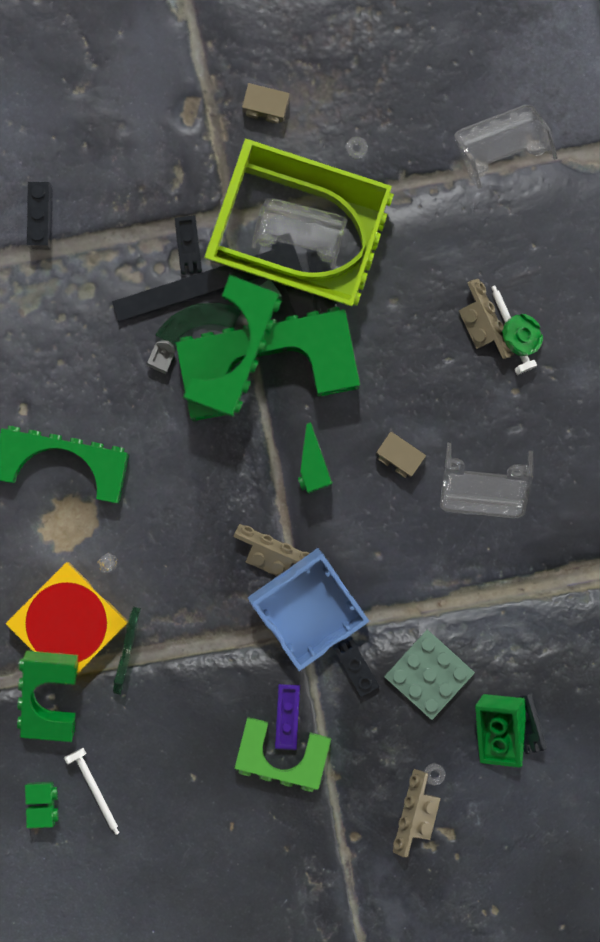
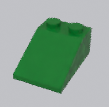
M311 422L306 425L301 477L298 478L302 491L306 490L307 494L332 486Z
M483 694L475 706L480 763L521 768L526 722L525 698Z

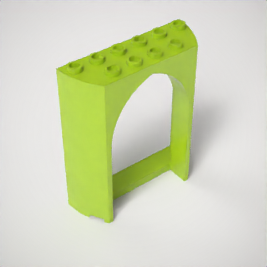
M245 138L204 258L353 307V304L358 305L361 296L358 290H363L368 273H365V270H370L374 253H371V251H376L381 233H378V230L383 231L387 213H384L386 205H391L394 194L390 193L392 186ZM246 172L322 197L340 207L349 216L358 231L362 248L360 253L347 264L334 270L309 273L293 270L220 246L244 173Z

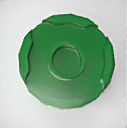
M527 314L515 315L509 318L503 328V339L507 347L519 356H529L537 352L542 345L543 334L539 330L541 328L539 323Z

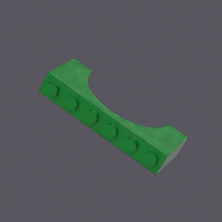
M230 276L222 296L223 299L233 303L243 313L248 322L250 344L247 354L240 365L225 376L208 380L191 377L184 394V399L233 417L235 413L239 414L243 404L240 401L241 395L248 391L251 381H248L250 372L254 373L258 365V361L255 360L257 353H262L266 343L263 340L265 332L270 333L274 322L270 319L273 312H278L281 300H278L279 294Z
M8 425L7 429L1 428L0 481L15 483L24 464L41 452L54 449L66 450L77 454L90 466L97 485L96 499L119 504L129 454L124 452L125 448L112 446L111 450L103 448L104 444L91 442L90 446L82 444L83 440L70 438V441L62 440V436L49 434V437L41 436L39 431L29 430L28 433L20 432L19 427Z

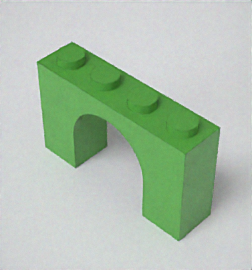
M248 717L235 769L239 770L238 773L246 776H251V773L260 775L259 779L265 781H272V778L281 780L280 784L290 787L293 784L301 785L302 790L313 792L314 789L318 790L331 738L310 733L301 762L290 769H278L270 765L263 754V742L268 722Z

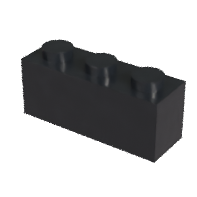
M28 182L27 246L29 249H51L52 186L49 182Z

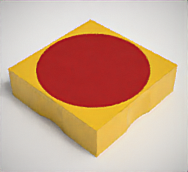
M66 562L5 624L32 651L78 655V675L129 621L107 600L102 598L69 562Z

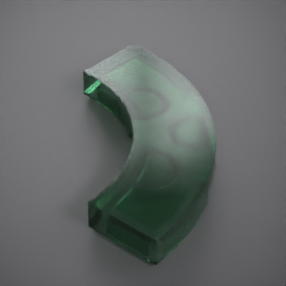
M222 303L195 304L172 315L164 322L155 335L162 340L171 342L175 346L176 342L186 332L198 326L212 324L233 328L241 311L236 307Z
M133 607L129 616L123 652L114 679L113 693L121 695L141 608Z

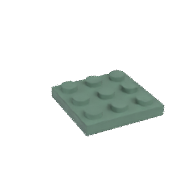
M426 629L384 677L433 720L475 672Z

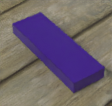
M279 684L275 749L296 750L300 685Z

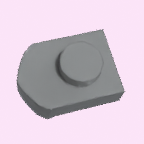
M165 340L157 342L146 366L166 374L175 354V348L172 343Z

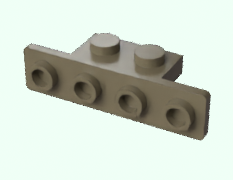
M479 279L469 281L468 286L476 302L459 310V313L476 349L495 341L503 359L513 356L514 353L507 347L503 339L504 326L495 314V307L486 295L484 284Z
M239 524L234 533L235 538L253 545L246 563L275 576H279L289 569L292 563L296 564L310 554L295 549L288 543L277 541L270 535L259 533L250 526Z
M417 769L413 770L410 777L408 793L404 800V808L399 820L397 836L394 840L393 853L402 857H408L413 837L430 840L441 799L424 794L428 773Z

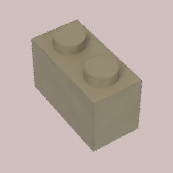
M248 83L242 110L246 113V116L251 118H258L260 116L266 118V121L271 123L284 122L290 93Z
M393 432L389 433L376 452L380 462L386 466L389 464L397 468L395 472L404 478L407 475L412 477L426 457L425 454Z

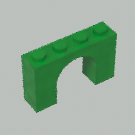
M26 651L24 659L20 658L19 671L22 672V678L19 679L18 691H22V697L18 699V710H21V716H18L17 729H21L20 738L72 742L75 733L76 713L45 709L35 699L34 689L43 683L49 682L75 684L78 655Z

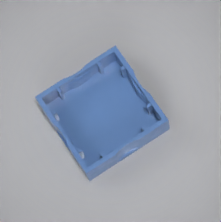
M318 548L248 597L252 606L275 635L299 671L322 656L332 645L346 639L370 622Z

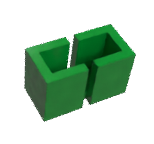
M54 782L27 783L25 785L26 804L48 803V806H29L26 808L27 828L53 827L55 821L59 819L58 808H55L54 800L58 799L57 787H54Z

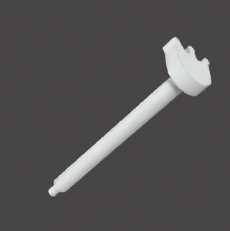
M492 286V294L506 323L511 318L500 292L497 291L495 286ZM520 356L523 364L514 370L519 375L537 367L535 360L530 361L528 356Z
M84 748L65 756L64 759L68 764L76 760L110 829L114 831L115 835L119 834L118 826L82 757L86 754Z

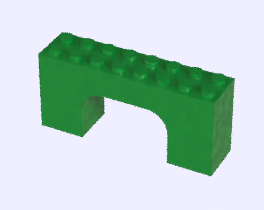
M340 307L327 309L328 312L319 314V311L309 312L303 318H298V315L289 316L282 322H277V319H273L274 322L270 333L265 332L263 338L266 341L262 353H257L256 358L288 351L301 353L311 364L317 397L359 389L360 382L345 309L340 310ZM244 325L243 329L236 331L235 328L223 329L221 334L214 335V332L203 333L201 338L196 339L193 336H186L180 338V342H176L185 392L191 377L207 380L220 378L229 374L237 363L243 361L250 344L249 325ZM187 400L190 418L193 422L226 415Z

